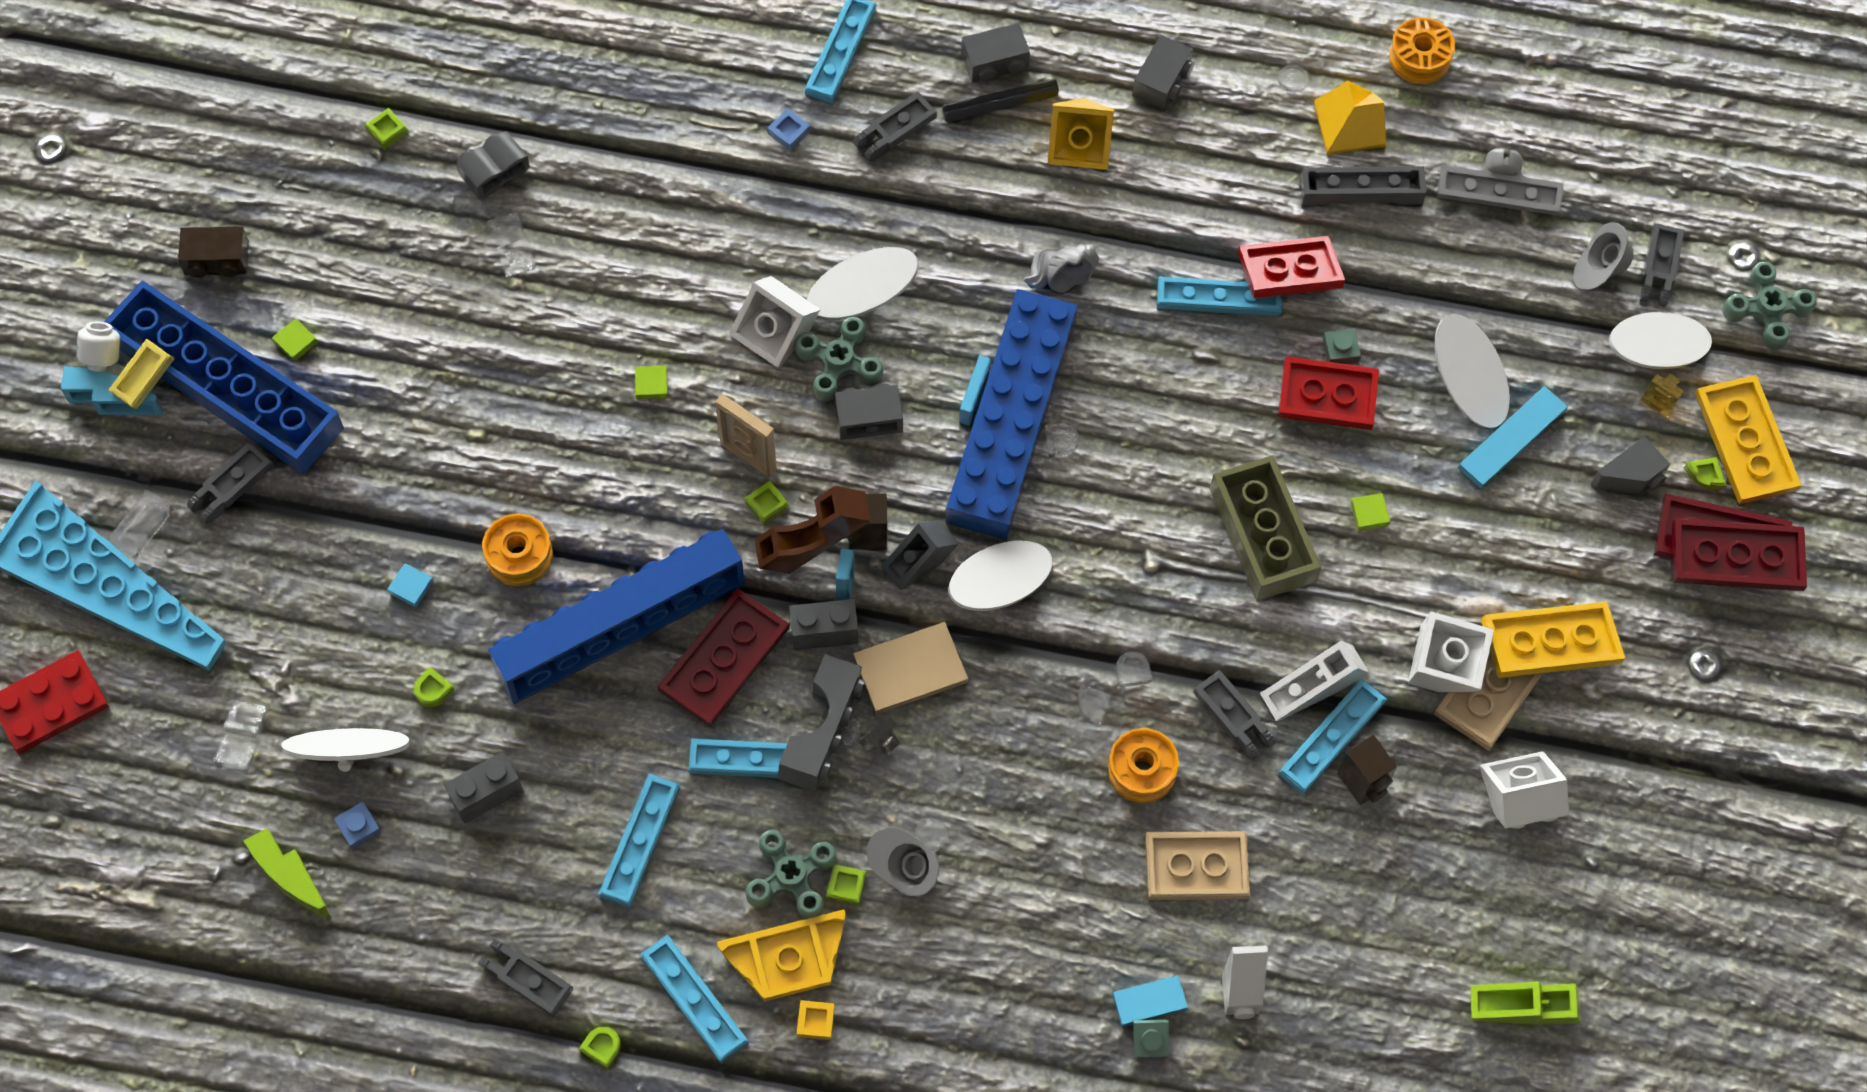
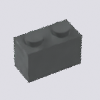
M1019 22L962 37L961 55L972 83L990 81L997 76L1008 73L1017 74L1029 68L1030 50Z
M1160 34L1134 79L1132 96L1165 110L1170 100L1174 102L1177 99L1182 86L1180 82L1183 77L1188 79L1193 70L1194 62L1191 61L1193 48Z
M878 384L867 389L846 388L841 392H835V408L840 440L903 432V414L898 385Z
M855 599L789 606L793 650L858 644Z
M504 751L444 783L448 796L464 824L523 792L520 779Z

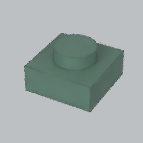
M1355 328L1324 332L1323 342L1328 362L1344 364L1360 361L1361 353Z
M1133 1020L1134 1057H1169L1168 1020Z

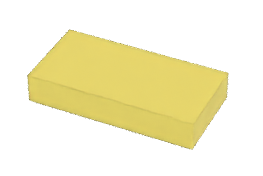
M146 339L109 388V391L137 410L175 358Z

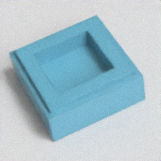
M404 563L387 590L392 596L417 608L434 581L431 576Z

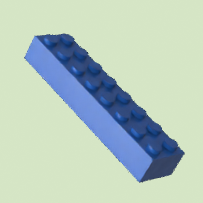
M143 280L104 321V323L110 324L112 329L118 332L120 335V351L132 358L144 341L148 339L175 358L161 376V379L302 475L309 470L344 429L339 413Z
M1017 289L948 500L946 524L1004 540L1008 539L1075 325L1076 304Z
M724 529L717 532H707L699 538L698 542L688 547L681 546L676 548L667 558L659 562L651 561L645 564L639 572L629 577L622 576L616 579L610 587L600 592H590L583 597L581 602L571 607L564 606L553 613L552 617L542 622L535 621L528 624L517 635L513 637L506 636L497 640L493 647L488 649L495 672L513 705L744 586L742 559Z

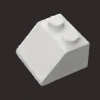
M770 276L753 283L729 335L779 368L795 351L797 338L804 333L810 332L821 309Z
M1430 611L1420 627L1408 684L1439 693L1480 691L1494 629Z
M1544 752L1480 765L1494 815L1505 829H1518L1526 824L1539 821L1551 822L1558 817L1569 815L1567 779Z

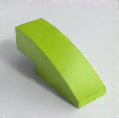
M268 828L244 840L259 867L285 895L306 910L320 917L327 918L330 916L324 901L295 849L283 855Z
M1540 982L1470 985L1472 1020L1533 1025L1581 1024L1580 997L1576 983L1541 985Z

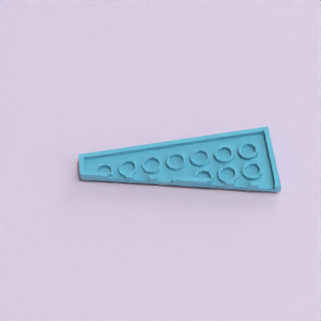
M37 481L33 483L0 532V571L208 671L211 670L226 646L225 640L186 609L179 600L166 592L152 577L146 575L106 538L99 535L80 516L73 513L59 498L46 490L41 483Z

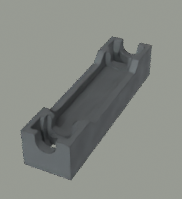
M1424 166L1302 167L1299 178V185L1302 189L1301 206H1327L1331 203L1393 202L1397 205H1423L1427 193ZM1410 182H1414L1417 189L1410 188ZM1309 183H1315L1316 190H1310Z

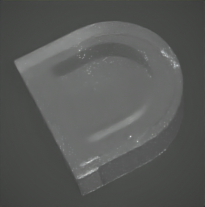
M1066 423L1045 425L1048 458L1068 456L1076 450L1079 436L1073 426Z
M1127 652L1120 656L1116 665L1119 689L1152 683L1149 663L1145 656L1138 652Z

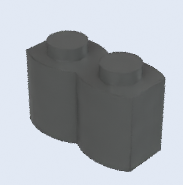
M507 131L489 136L482 147L465 151L456 162L458 174L479 199L491 195L504 183L513 181L530 168L528 156Z

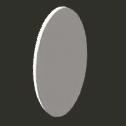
M898 247L878 248L857 254L842 261L822 275L811 288L807 301L821 309L818 317L824 319H846L868 313L896 298L912 283L918 273V259L911 251Z
M1652 312L1635 315L1620 322L1612 330L1609 336V344L1617 356L1631 364L1651 369H1673L1684 367L1700 360L1710 350L1712 338L1709 331L1702 324L1689 317L1673 313Z
M1458 314L1444 317L1438 324L1435 333V355L1443 383L1454 403L1468 419L1484 428L1497 427L1504 422L1508 414L1510 402L1508 381L1500 357L1489 338L1473 321Z
M1009 541L987 547L969 557L957 568L949 583V596L959 607L973 611L995 610L1017 603L1031 595L1046 580L1052 567L1051 554L1042 545L1030 541Z
M379 729L324 730L291 737L282 743V751L289 756L302 759L339 761L338 768L346 772L350 770L355 760L382 757L405 750L409 747V738L398 732Z

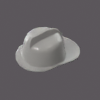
M1607 223L1599 228L1592 237L1574 268L1573 279L1575 285L1580 289H1596L1610 277L1625 272L1632 263L1634 256L1633 244L1628 241L1626 229L1621 224Z
M898 827L883 828L870 838L866 848L867 860L871 869L880 878L908 896H921L928 893L935 886L939 876V862L936 854L925 843Z

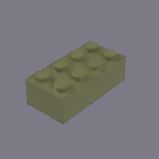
M1271 455L1214 473L1210 492L1256 601L1317 582L1321 570L1320 562L1274 456Z

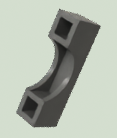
M826 654L824 655L813 681V698L822 705L827 718L821 727L812 733L802 736H790L779 763L778 780L814 792L817 791L820 781H827L832 767V763L828 762L832 753L837 754L843 740V735L840 734L843 725L849 726L854 713V708L851 707L854 698L860 699L864 690L865 680L861 679L862 666Z

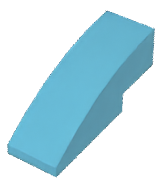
M64 366L61 390L68 403H93L99 415H163V408L157 396L151 392L137 410L110 392L109 388L118 378L117 375L105 371H92L88 368Z

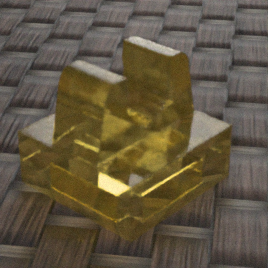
M1670 373L1666 379L1656 374L1640 401L1668 417L1684 390L1677 387L1680 379Z

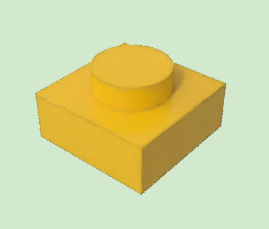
M800 1000L797 1037L831 1041L835 1004Z

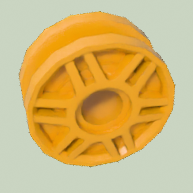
M1416 17L1406 20L1397 27L1393 35L1392 45L1389 50V63L1393 71L1400 78L1410 83L1427 85L1437 82L1447 74L1451 66L1452 57L1455 52V39L1451 31L1443 23L1432 18Z
M520 513L505 515L494 521L485 532L482 548L487 568L493 577L504 585L515 587L531 585L543 578L550 569L553 560V550L549 533L542 522L533 516ZM516 547L525 548L520 553H511Z
M1149 728L1132 729L1122 734L1112 746L1108 764L1109 781L1115 791L1126 800L1140 804L1155 802L1165 797L1174 786L1179 767L1178 751L1171 739L1160 731ZM1139 761H1145L1151 765V768L1141 770L1135 764Z

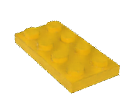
M1757 375L1697 388L1695 397L1738 504L1798 491L1802 486Z
M1607 602L1486 614L1481 620L1483 627L1494 629L1490 653L1498 678L1621 665L1625 660Z

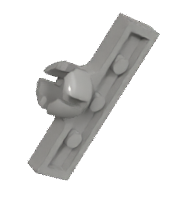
M1504 149L1491 150L1487 154L1483 170L1447 165L1441 166L1437 198L1556 216L1560 213L1564 183L1523 176L1521 172L1523 157L1514 150H1510L1505 164H1503Z

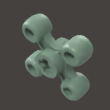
M1759 262L1753 267L1749 275V281L1756 288L1757 296L1746 298L1741 294L1731 295L1726 299L1722 307V313L1730 322H1739L1745 317L1753 316L1758 323L1765 325L1763 333L1764 345L1771 350H1779L1786 345L1790 338V330L1783 324L1782 316L1787 313H1793L1797 317H1807L1813 312L1817 304V298L1812 291L1807 289L1798 290L1793 295L1787 296L1782 289L1774 286L1776 278L1775 267L1769 262Z
M857 317L845 319L840 329L841 338L830 342L828 345L821 343L811 333H804L796 340L795 350L801 360L807 362L818 360L825 366L823 374L817 376L813 383L814 395L821 402L832 401L835 398V392H838V380L846 378L850 374L858 376L864 384L869 386L877 385L883 379L884 369L880 360L873 357L862 359L854 353V347L863 341L866 333L864 323Z
M766 831L759 839V848L763 856L769 858L774 863L775 870L769 878L755 879L747 885L745 895L748 903L755 908H763L771 902L776 894L784 892L795 897L797 911L802 918L808 919L820 916L823 912L824 903L822 897L809 888L808 879L812 873L827 871L834 866L837 857L835 848L830 843L819 842L812 847L809 854L799 858L791 856L787 852L785 838L779 831ZM770 842L777 843L775 847L767 846ZM820 854L828 855L826 859L818 858ZM790 870L796 871L797 876L794 875L792 880L786 879V874L789 875ZM756 891L764 892L760 897L754 895ZM807 903H814L816 905L811 909L805 907Z

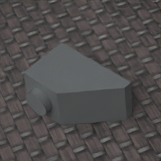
M1644 436L1598 470L1591 485L1594 489L1640 495L1648 488L1652 491L1655 490L1667 479L1665 473L1670 463Z
M941 520L918 523L881 567L899 590H903L941 565L959 543Z

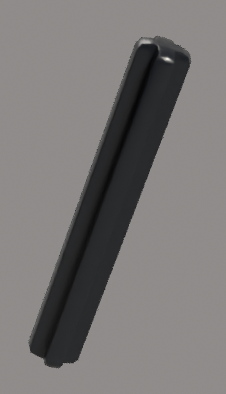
M1049 79L945 104L942 106V113L946 122H952L1059 95V87L1055 79Z

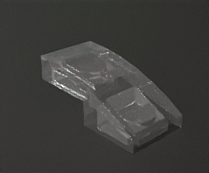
M517 213L487 221L506 278L536 269Z
M234 701L224 725L225 736L214 759L216 768L244 774L249 773L263 731L268 711L267 706Z

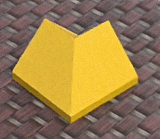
M1346 81L1314 101L1326 155L1386 147L1384 101L1373 92L1350 81Z
M1085 98L1054 103L1047 164L1108 170L1114 109Z

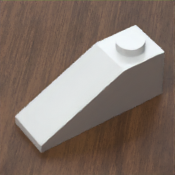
M1341 640L1260 694L1274 719L1278 722L1345 689L1369 672L1354 646Z
M1267 946L1232 947L1222 973L1225 1015H1234L1236 1019H1249L1255 1017V1014L1260 1013L1264 1000L1268 957Z

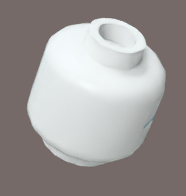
M91 322L79 331L77 335V358L81 363L87 365L89 370L105 371L108 366L118 362L120 335L116 330L112 329L110 324Z

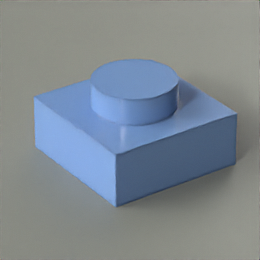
M787 108L767 127V132L773 139L791 151L810 133V125Z
M364 802L334 818L351 849L358 847L381 833L380 828Z

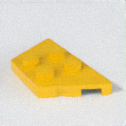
M845 910L718 941V950L764 1002L831 985L846 919Z

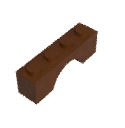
M833 486L814 499L816 516L798 524L774 526L754 539L759 569L790 574L869 523L871 520L865 491Z

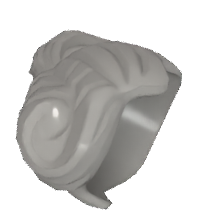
M1091 243L1078 244L1077 246L1066 245L1057 252L1048 248L1039 250L1033 258L1031 276L1025 277L1024 282L1032 289H1043L1049 284L1053 291L1064 293L1076 285H1086L1092 272L1099 262V256Z

